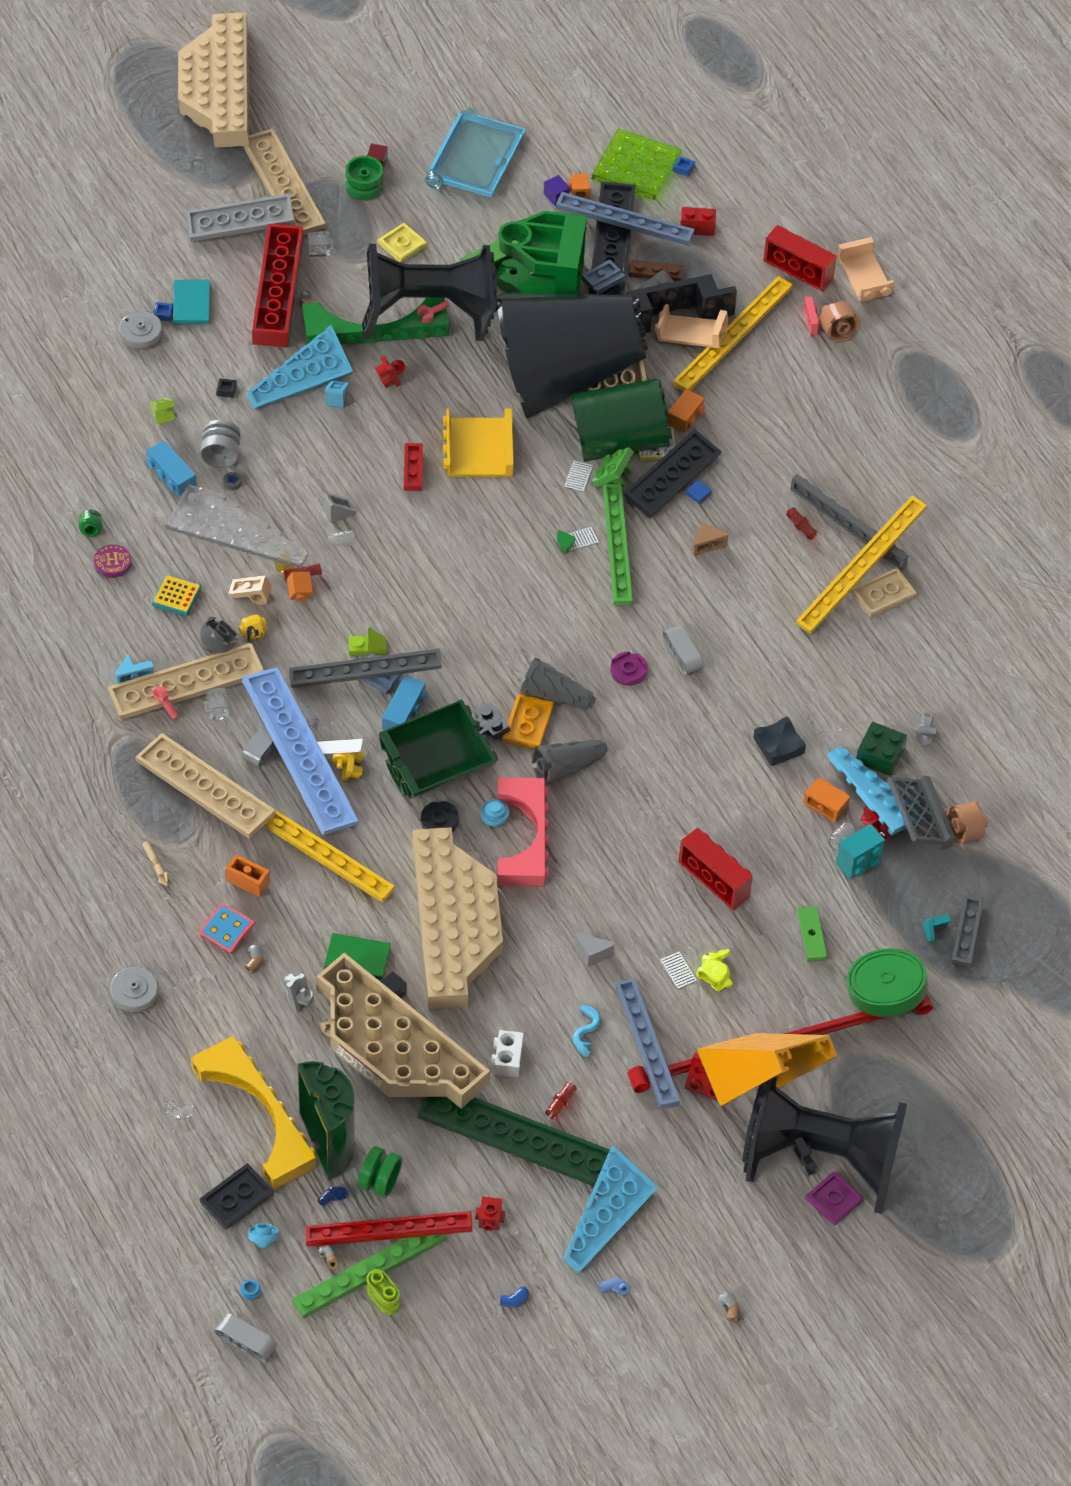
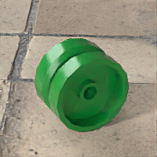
M358 156L347 163L345 169V188L347 193L358 200H370L379 196L383 191V166L381 162L371 156Z
M373 1146L362 1165L357 1182L358 1188L368 1192L374 1188V1194L386 1199L398 1179L403 1157L393 1152L386 1156L385 1149Z

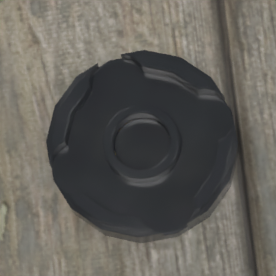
M434 801L423 808L420 822L423 829L452 827V832H454L459 823V813L454 805L449 802Z

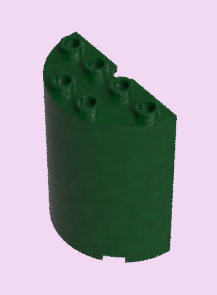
M657 378L571 394L584 462L602 459L608 454L612 455L618 450L628 447L634 453L670 446L669 439H672L671 428H667V423H669L667 404H665L664 389L662 388L661 381L657 380Z
M462 699L379 732L381 750L386 752L388 757L385 760L387 768L400 792L404 796H408L409 799L495 765L498 761L496 752L494 750L491 751L487 737L479 733L481 730L477 720L473 719L470 707L465 705Z
M316 1061L299 1063V1114L311 1142L315 1141L320 1145L316 1153L328 1180H331L340 1175L349 1166L354 1155V1090L347 1076L336 1067L332 1068L324 1065L323 1062Z

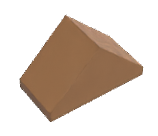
M702 524L693 542V556L726 547L728 545V532Z

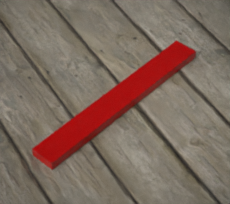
M464 1211L306 1226V1246L313 1247L473 1232L472 1212Z

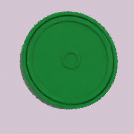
M886 948L871 951L858 958L852 964L847 974L848 993L852 1003L859 1010L874 1016L889 1017L906 1013L922 1002L928 990L927 973L923 962L914 954L901 949Z

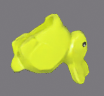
M722 949L717 953L711 952L703 955L701 958L703 964L696 971L697 977L711 984V987L716 991H721L725 987L729 988L733 985V981L730 980L731 974L728 965L721 962L729 956L730 950Z

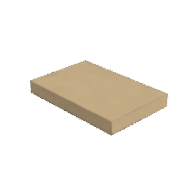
M898 568L857 585L850 592L869 618H873L917 597V592Z

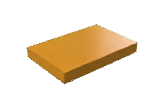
M517 694L508 721L511 731L504 734L503 742L529 749L541 746L554 708V702Z

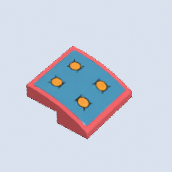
M222 903L205 922L199 934L233 954L242 938L246 939L256 922Z

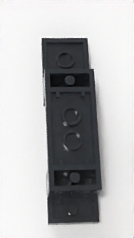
M712 274L627 291V295H633L635 299L639 298L641 304L639 312L642 313L644 320L641 326H644L645 332L649 333L651 332L652 315L663 311L665 304H669V312L695 306L699 318L716 319L720 310L727 311L728 316L735 315L737 289L735 286L718 289Z

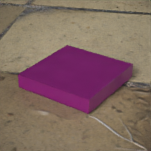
M833 1171L805 1196V1199L835 1226L863 1201L864 1197Z

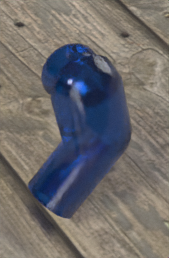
M329 1187L317 1199V1202L322 1207H325L331 1200H344L348 1196V1190L344 1187Z

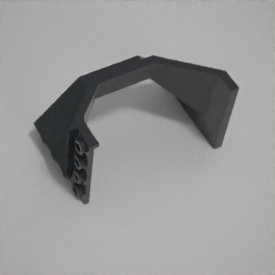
M369 243L366 254L370 302L362 321L363 340H370L378 317L401 298L449 299L473 319L475 341L483 340L488 332V327L491 326V320L494 319V313L498 309L494 253L490 252V245H483L479 255L449 265L403 264L377 253L376 244Z
M778 1075L759 1085L746 1132L742 1162H745L743 1172L747 1173L745 1181L754 1182L758 1163L762 1158L794 1145V1140L802 1137L804 1142L810 1145L811 1149L846 1158L876 1193L877 1200L874 1212L882 1214L907 1104L899 1102L897 1111L892 1113L848 1118L799 1105L776 1086Z

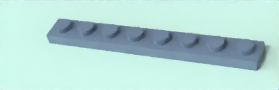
M561 192L556 203V209L584 215L587 218L689 246L694 234V229L564 192Z
M635 978L615 982L617 994L660 1110L680 1106L679 1096Z

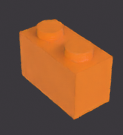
M685 389L668 411L669 423L667 424L683 432H686L689 427L692 428L696 418L701 416L705 410L704 397Z
M819 777L808 788L804 797V804L835 823L847 810L850 796L846 792L835 788L828 781H824Z
M235 854L226 867V881L260 898L270 884V870Z

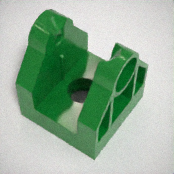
M542 211L522 220L503 224L498 231L499 248L502 253L514 259H507L501 262L497 273L498 287L506 293L579 294L584 266L587 216ZM516 240L518 241V243L513 244L512 241ZM515 271L517 274L512 275L510 272Z

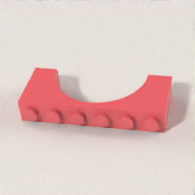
M498 778L497 800H501L507 806L514 807L525 813L534 823L537 836L531 846L522 853L513 857L498 859L497 886H544L545 879H548L549 867H545V862H548L549 856L548 851H545V846H548V834H545V830H548V818H545V814H548V802H544V798H548V786H544V778Z

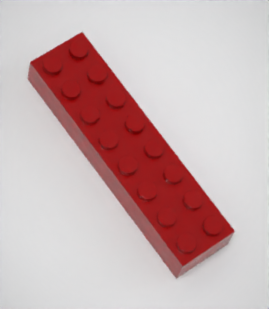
M268 224L252 326V345L288 347L303 247V226Z

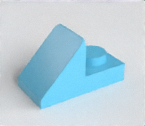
M331 380L325 388L326 405L343 408L349 383Z
M128 654L115 673L116 684L154 673L152 661L133 665Z

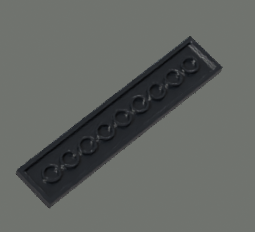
M601 182L599 202L633 212L636 185ZM597 220L591 270L611 260L621 270V273L626 275L631 235L630 229ZM626 276L624 281L599 295H624ZM589 288V294L596 295V292Z

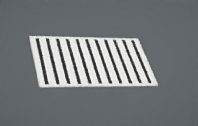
M573 461L564 487L584 491L593 465Z
M592 527L569 533V535L575 537V542L569 551L599 542Z
M680 952L660 959L677 988L697 981Z

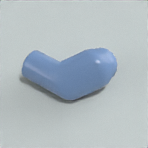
M613 1278L598 1284L601 1293L612 1290L620 1295H626L630 1291L629 1284L619 1278Z

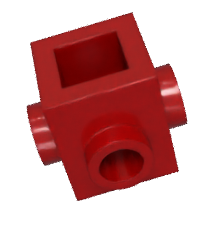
M482 1196L481 1207L476 1208L475 1220H479V1228H483L486 1231L499 1230L500 1223L505 1221L506 1211L502 1210L503 1199Z

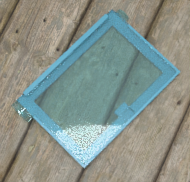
M467 108L466 111H461V113L459 112L425 178L426 184L431 188L438 189L443 183L492 198L526 133V129L476 115L475 110L472 108Z

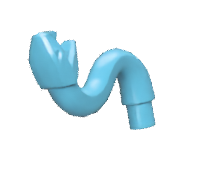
M583 1003L580 1011L591 1017L593 1022L577 1029L573 1036V1042L581 1055L589 1057L591 1051H588V1048L593 1044L582 1042L581 1037L586 1033L595 1031L599 1027L601 1016L595 1008Z

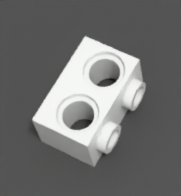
M499 1030V1037L494 1038L493 1049L497 1050L496 1055H492L491 1067H495L494 1075L518 1078L523 1046L522 1032Z

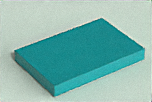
M174 280L173 324H209L210 280Z

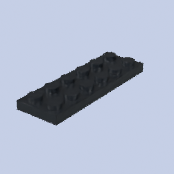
M694 429L624 492L623 496L651 519L721 455L722 451Z

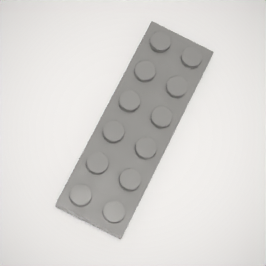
M290 193L186 211L191 242L265 230L268 224L295 225Z

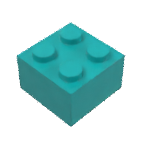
M871 824L840 841L836 864L850 880L856 876H861L867 869L874 868L880 864L885 839Z

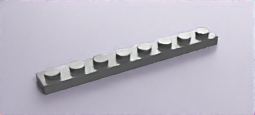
M798 474L792 477V491L867 545L878 533L861 519L851 514L849 510L837 504L834 499L822 493L819 488L811 485L805 478ZM893 545L883 557L902 571L907 567L909 555L904 550Z
M439 648L289 668L291 688L436 670L442 669Z

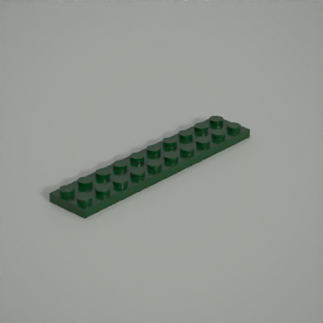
M426 1097L417 1116L421 1120L591 1186H595L610 1149L475 1097L462 1109L448 1097Z

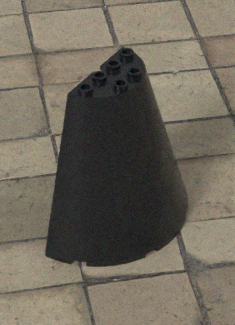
M501 293L498 295V302H500V305H498V316L502 339L506 344L505 353L516 393L520 394V404L526 418H530L571 397V394L579 393L647 358L646 350H648L646 339H643L646 336L644 326H641L644 320L642 313L639 312L641 304L639 298L635 299L633 295Z

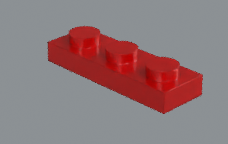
M405 443L404 491H422L423 443Z

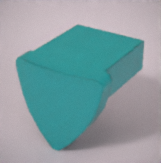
M949 914L926 919L922 922L928 942L935 941V928L947 926L951 922Z

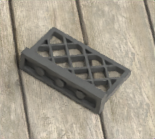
M923 776L920 780L889 777L887 779L912 842L936 844L939 849L945 850L956 837L930 776ZM896 784L901 786L904 790L902 791L900 788L897 787ZM907 791L908 793H910V794H911L913 797H915V798L912 799V798H911L909 795H907L905 792ZM903 799H904L905 801H907V802L910 804V806H908L907 804H905V803L903 802ZM912 807L917 809L921 814L919 815L916 811L912 809ZM909 814H910L912 817H914L917 821L915 822L914 820H912V819L910 818ZM920 822L922 825H924L927 828V831L918 823ZM915 829L923 836H918Z

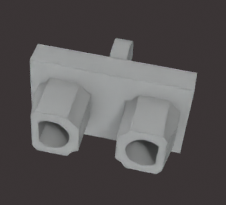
M922 713L921 723L916 722L917 740L920 744H930L933 740V734H936L933 714Z
M292 973L284 978L283 981L285 986H287L288 997L291 1000L293 1009L298 1012L303 1005L308 1006L312 1002L314 995L309 990L305 975L301 973L295 976Z

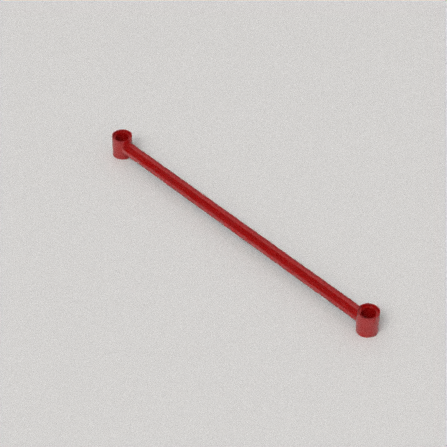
M927 993L922 1002L912 1009L918 1015L927 1014L933 1009L932 1002ZM860 1012L784 1034L825 1035L886 1017ZM692 1059L667 1065L671 1077L689 1072ZM643 1066L633 1067L627 1072L635 1093L644 1092L651 1087Z

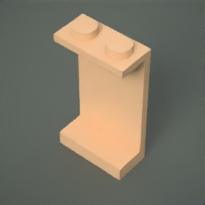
M872 237L839 244L837 257L860 302L893 294L894 281H887L873 253L874 241Z
M665 304L663 311L659 313V322L655 324L654 332L657 334V339L660 342L720 348L728 327L727 311L720 310L717 320L670 315L669 304Z

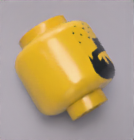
M258 614L243 618L241 626H238L241 637L245 636L248 641L262 638L265 636V632L268 631L264 617H260Z

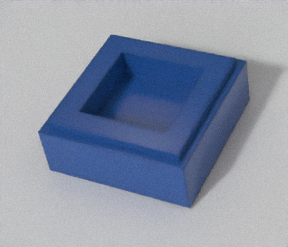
M679 156L672 171L688 177L695 166V161Z
M156 302L153 314L162 321H171L174 304Z
M699 480L686 489V495L698 504L712 493V490Z

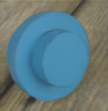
M246 1280L240 1287V1293L246 1300H255L261 1294V1286L255 1280Z

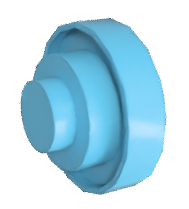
M489 800L481 808V818L489 826H501L508 821L509 807L501 800Z
M259 1223L249 1229L248 1239L257 1244L258 1247L266 1248L279 1239V1229L269 1223Z

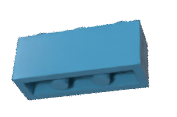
M165 441L146 450L147 465L156 471L159 479L164 480L172 492L174 491L180 496L197 486L196 474Z
M404 675L382 717L383 730L412 720L414 715L417 716L421 701L424 702L427 697V691L425 690L426 682Z

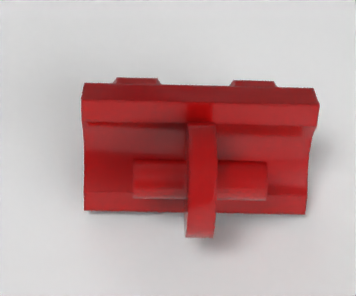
M383 356L380 358L382 364L374 368L385 388L393 383L396 387L400 386L401 383L397 375L405 371V363L402 360H395L390 365L386 357Z
M866 805L860 820L863 821L862 823L865 826L871 824L887 840L891 835L888 832L889 827L886 823L882 824L878 820L880 816L877 812L871 811Z

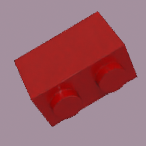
M682 207L680 225L694 229L693 235L715 236L716 209Z

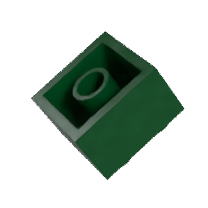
M872 721L858 748L856 759L862 761L863 765L891 776L905 749L907 735Z

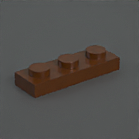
M631 259L629 277L651 279L661 270H664L674 282L680 281L683 277L684 265Z

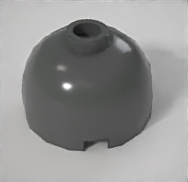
M209 617L200 631V638L205 650L210 653L229 651L239 640L235 638L237 635L236 631L225 621L221 620L219 623L215 621L216 617Z

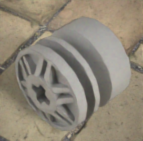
M214 420L205 424L200 448V458L204 463L215 468H227L237 462L241 431L238 426L226 420Z

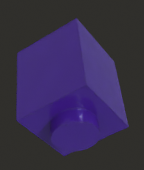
M559 175L544 181V194L554 206H556L561 192L570 194V187Z

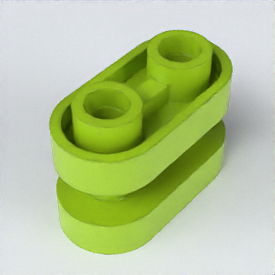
M379 1269L370 1271L367 1275L368 1296L382 1313L386 1315L397 1313L400 1308L399 1289L384 1271Z

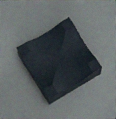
M788 716L772 725L754 729L753 739L770 766L805 753L806 744L795 731Z

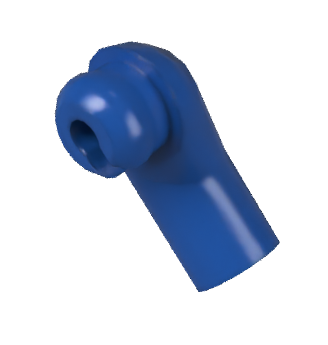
M519 1287L512 1296L501 1295L500 1306L520 1307L529 1297L528 1289L526 1287Z

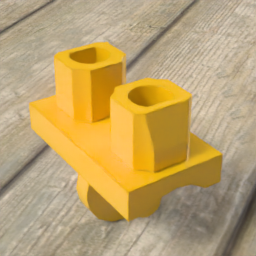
M346 752L333 755L332 762L337 765L338 769H342V781L347 782L349 777L360 778L363 768L354 765V762L361 764L364 752Z

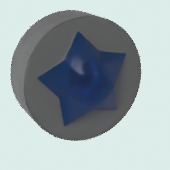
M229 472L224 475L223 485L226 489L236 490L240 488L242 480L238 473Z

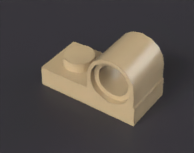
M266 576L233 579L228 594L232 599L249 597L253 603L264 605L267 603L272 586Z

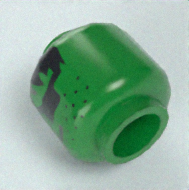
M92 509L83 511L79 515V531L87 537H94L100 534L103 527L101 514Z

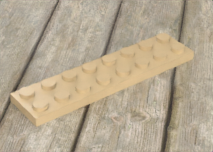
M273 128L249 135V145L243 147L270 197L290 193L295 225L291 226H303V235L326 228L324 219Z
M252 643L232 648L224 653L209 655L109 686L108 693L120 720L164 707L162 702L156 700L153 695L152 689L157 686L160 687L162 685L169 693L168 699L171 704H175L243 683L242 679L244 676L264 671Z
M163 733L135 757L136 762L249 839L276 815L275 809Z

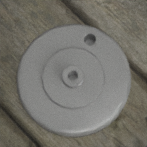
M146 311L132 312L126 315L120 322V338L125 344L133 348L153 346L162 336V323L153 313Z
M140 967L123 969L111 981L110 994L112 1001L118 1008L127 1012L144 1011L157 1000L159 994L158 981L147 969Z

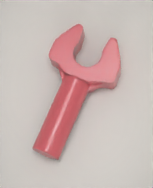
M444 301L431 308L422 305L417 310V316L427 314L422 317V322L429 323L433 321L435 313L448 308L450 305L448 301Z
M162 685L152 689L154 697L162 702L172 719L176 718L178 713L168 699V691Z

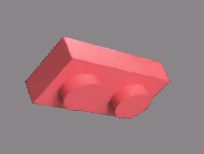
M805 297L803 310L810 336L817 335L818 327H821L820 317H817V304L813 303L812 297Z

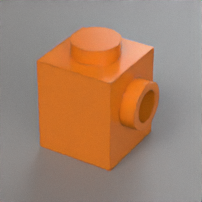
M588 173L571 174L570 181L567 182L571 195L589 199L590 185Z
M292 572L287 578L289 599L298 602L308 600L313 593L310 572Z

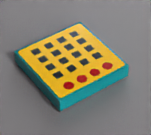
M166 574L152 601V606L188 616L201 590V584Z

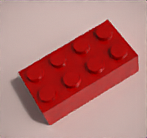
M776 225L766 237L764 262L822 292L834 279L837 255L779 225Z
M697 827L681 840L678 862L734 911L750 898L753 879L751 872L743 868L733 856L728 855L721 845L712 841L706 832H702Z

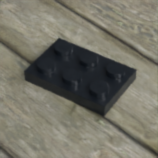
M246 1163L199 1198L203 1207L227 1230L273 1196L274 1190Z

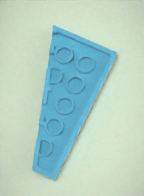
M332 325L327 327L324 332L317 335L314 340L302 347L286 360L283 365L276 368L268 377L247 392L254 410L353 373Z
M840 746L831 750L827 756L839 772L846 774V780L849 784L855 785L857 788L855 792L871 811L877 812L880 816L878 820L882 824L886 823L891 836L907 829L889 784L878 777L874 771L863 765L862 761L852 756L847 749ZM903 799V802L910 806V804ZM912 807V809L916 811L919 815L921 814L917 809ZM909 814L910 818L916 822L917 820Z
M614 1145L610 1148L563 1258L577 1273L591 1261L658 1188Z

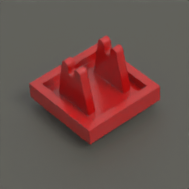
M694 1053L684 1089L717 1100L698 1053Z

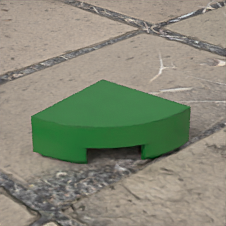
M559 530L557 533V543L560 550L566 554L575 542V537Z

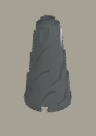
M538 658L533 659L525 676V682H523L520 693L586 710L588 707L592 708L596 697H593V692L585 689L582 685L573 681L572 678L557 671L554 667Z
M587 740L535 747L531 755L532 764L537 762V768H533L537 778H544V785L550 784L604 757L607 752V745L601 740Z

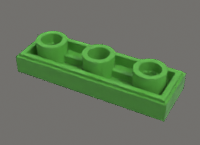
M817 907L797 908L807 962L827 960Z

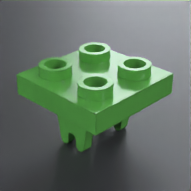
M628 447L623 450L620 449L612 455H606L602 459L601 467L594 474L595 477L592 484L599 487L608 482L611 484L621 483V486L625 487L626 483L621 478V474L627 476L633 473V470L628 465L633 451Z

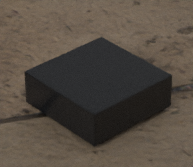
M219 378L216 396L234 398L237 380Z

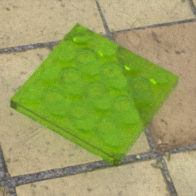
M618 128L595 167L591 179L600 182L636 185L635 194L656 200L674 164L681 155V149Z

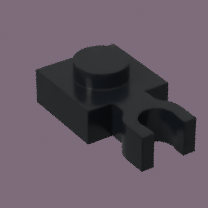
M802 1137L795 1139L793 1151L800 1164L805 1167L809 1176L815 1174L817 1165L811 1158L812 1150L810 1145L805 1143Z

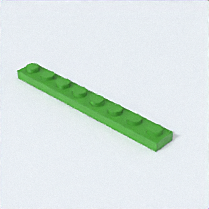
M621 483L603 484L613 605H632Z
M434 1235L403 1238L293 1298L292 1302L304 1319L366 1285L367 1275L370 1271L379 1269L388 1273L446 1241L447 1236Z

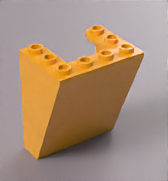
M753 1033L697 1049L720 1106L731 1103L737 1097L777 1075L776 1086L781 1088L838 1056L829 1035Z

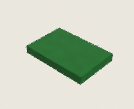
M332 933L324 969L345 953L376 979L382 980L391 943Z

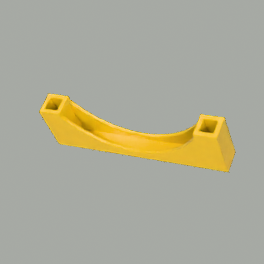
M232 1036L191 1057L192 1069L201 1083L206 1080L218 1081L242 1088L254 1095L269 1111L275 1125L276 1137L272 1153L268 1161L263 1164V1175L273 1190L316 1168L317 1154L312 1147H308L306 1137L302 1132H298L294 1119L287 1116L285 1106L281 1101H277L273 1088L266 1085L265 1077L261 1071L258 1072L256 1070L252 1057H247L241 1041L237 1042L235 1037Z

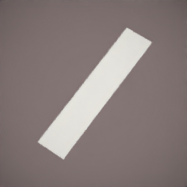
M363 739L317 743L323 754L360 752Z

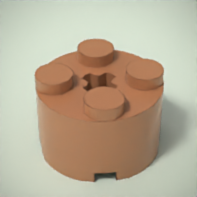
M847 301L836 302L831 305L827 304L822 308L819 322L826 335L833 342L842 343L852 338L851 335L854 332L857 333L859 331L860 320Z
M977 801L963 803L947 809L946 816L956 837L955 843L965 844L984 837L985 827L988 826V819L985 815H982Z

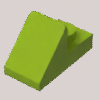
M163 398L149 402L158 424L175 419L172 407H175L173 399Z
M367 627V636H349V656L370 655L371 653L374 655H387L386 637L375 630Z

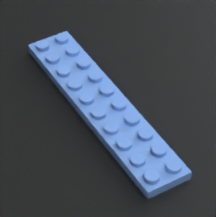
M278 667L244 676L242 682L321 834L326 835L357 825L358 819Z

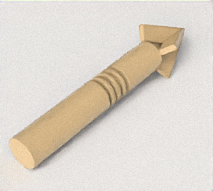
M143 842L142 846L157 873L158 882L168 887V872H164L150 842Z

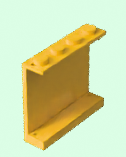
M446 408V416H443V427H446V430H443V441H447V444H443V455H447V458H443V469H447V477H513L512 408H504V418H451L449 408Z

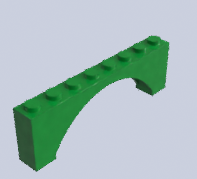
M425 298L413 312L393 322L375 325L370 340H363L362 324L352 323L334 316L320 306V302L303 303L302 316L306 345L314 340L317 335L324 332L330 325H332L341 345L449 336L447 309L435 313L433 321L429 323L422 322V317L427 314L417 316V310L420 306L426 305L431 308L444 302L445 298Z

